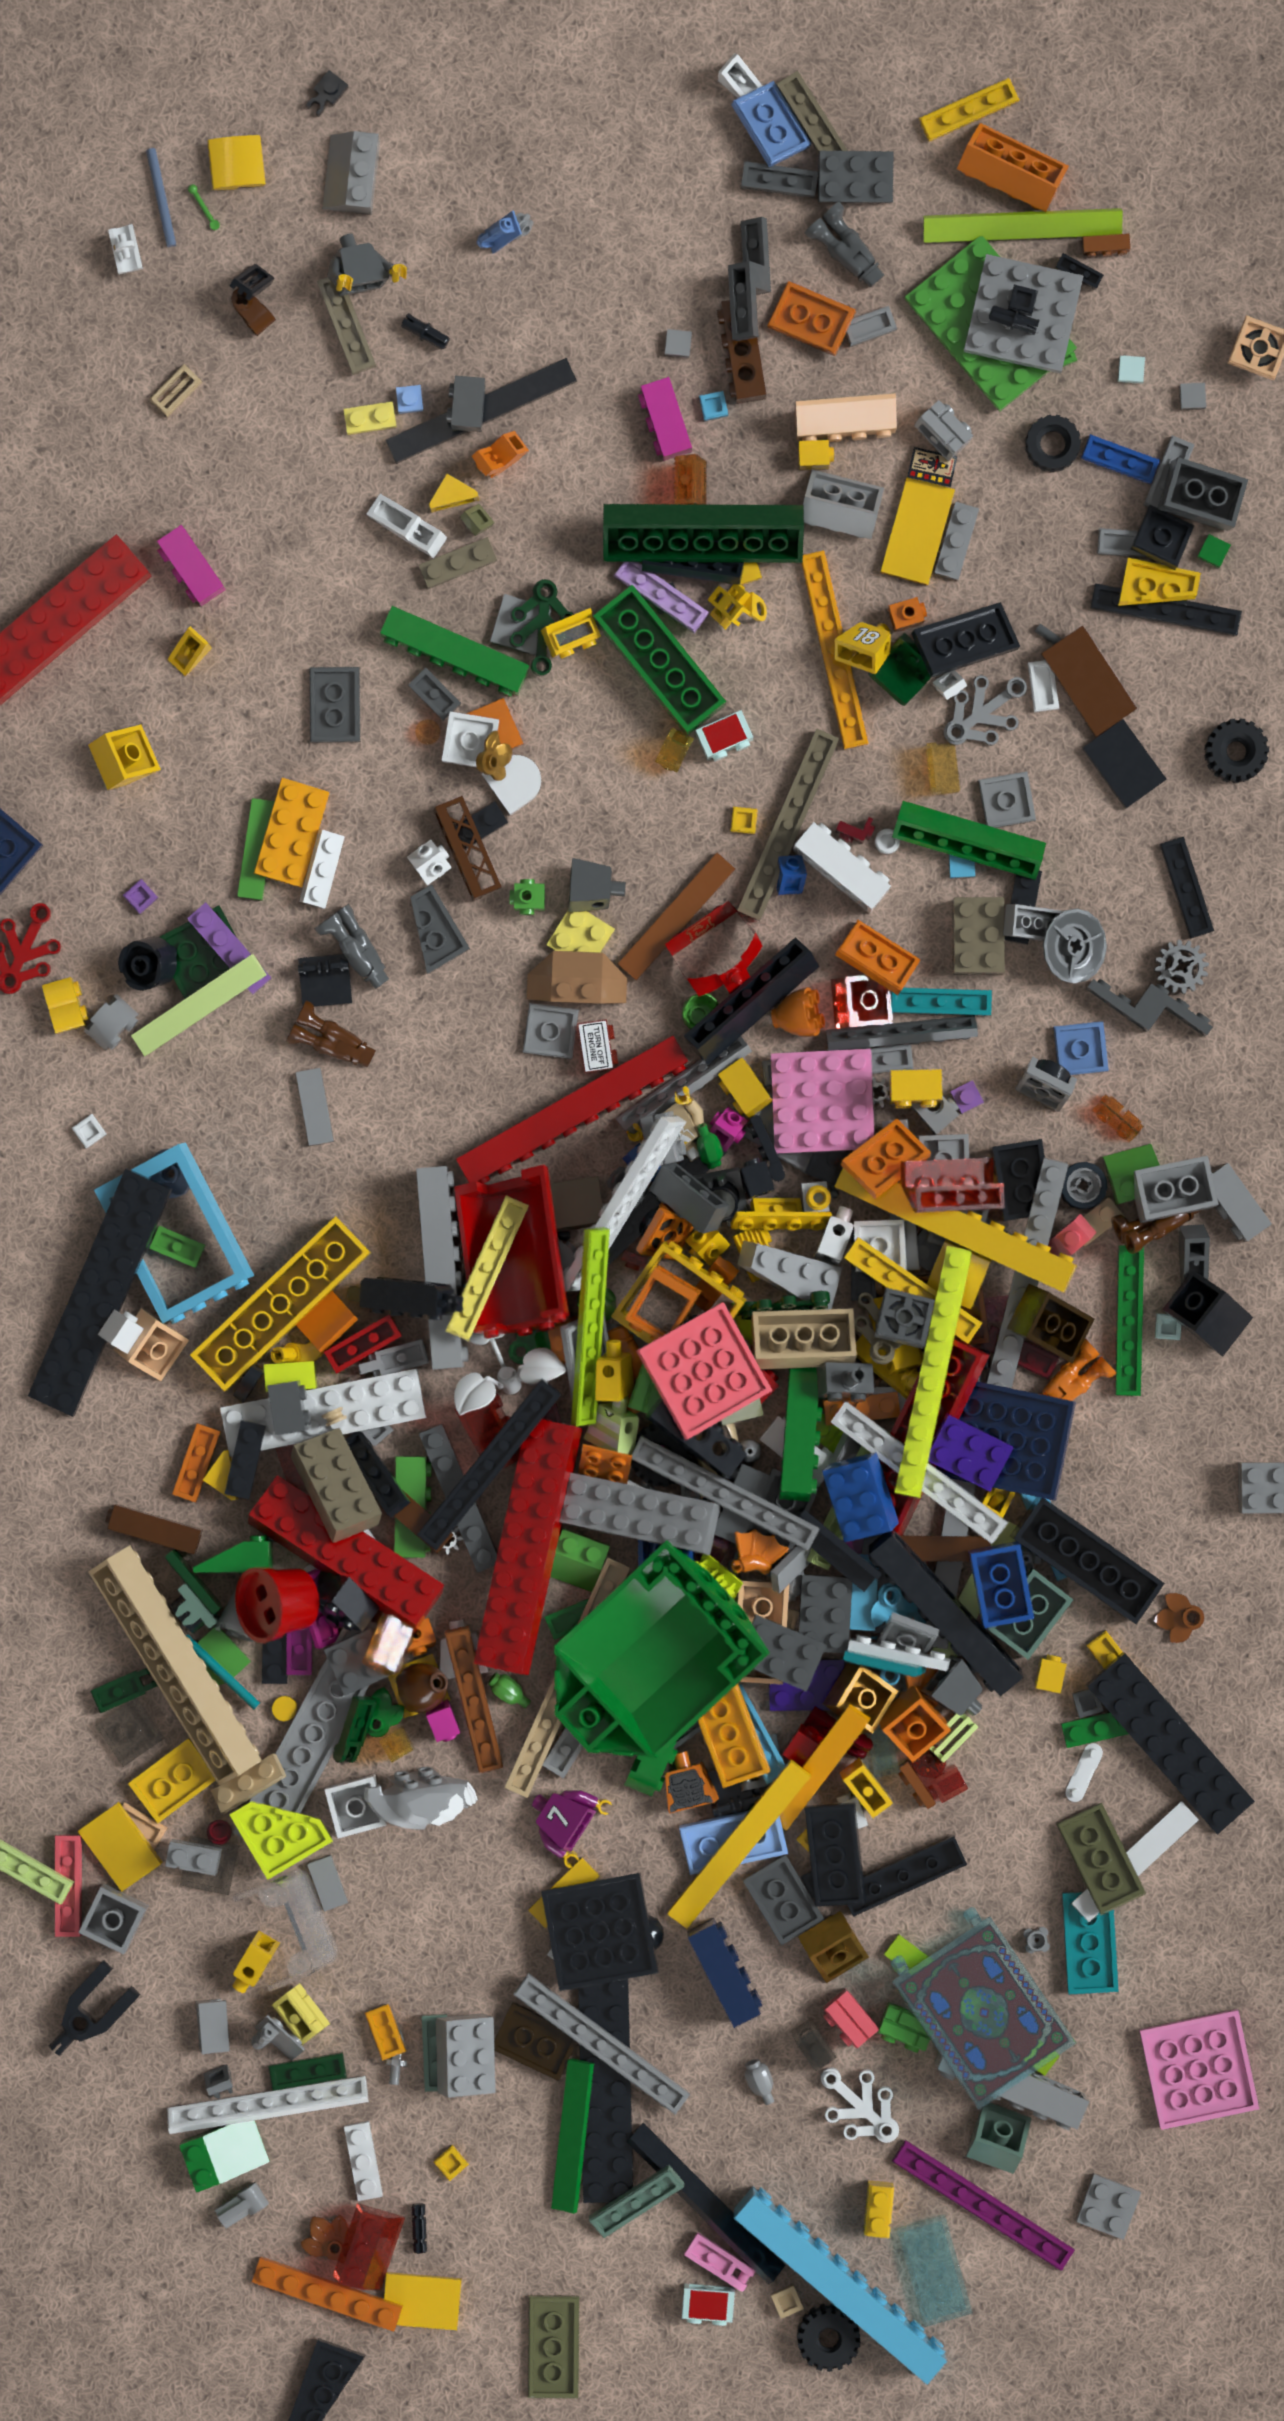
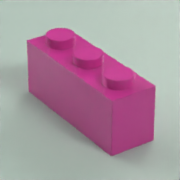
M667 377L642 385L641 394H638L641 408L647 409L649 417L645 418L649 432L654 431L657 441H653L657 456L662 455L663 461L691 453V442L670 378Z
M182 524L157 541L161 547L157 550L165 563L170 560L174 566L171 572L179 583L185 582L189 588L185 592L192 603L198 601L200 606H203L226 590Z

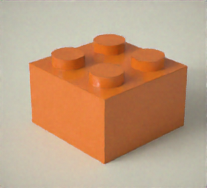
M914 1685L889 1706L879 1723L882 1731L912 1762L917 1760L951 1731L944 1716Z

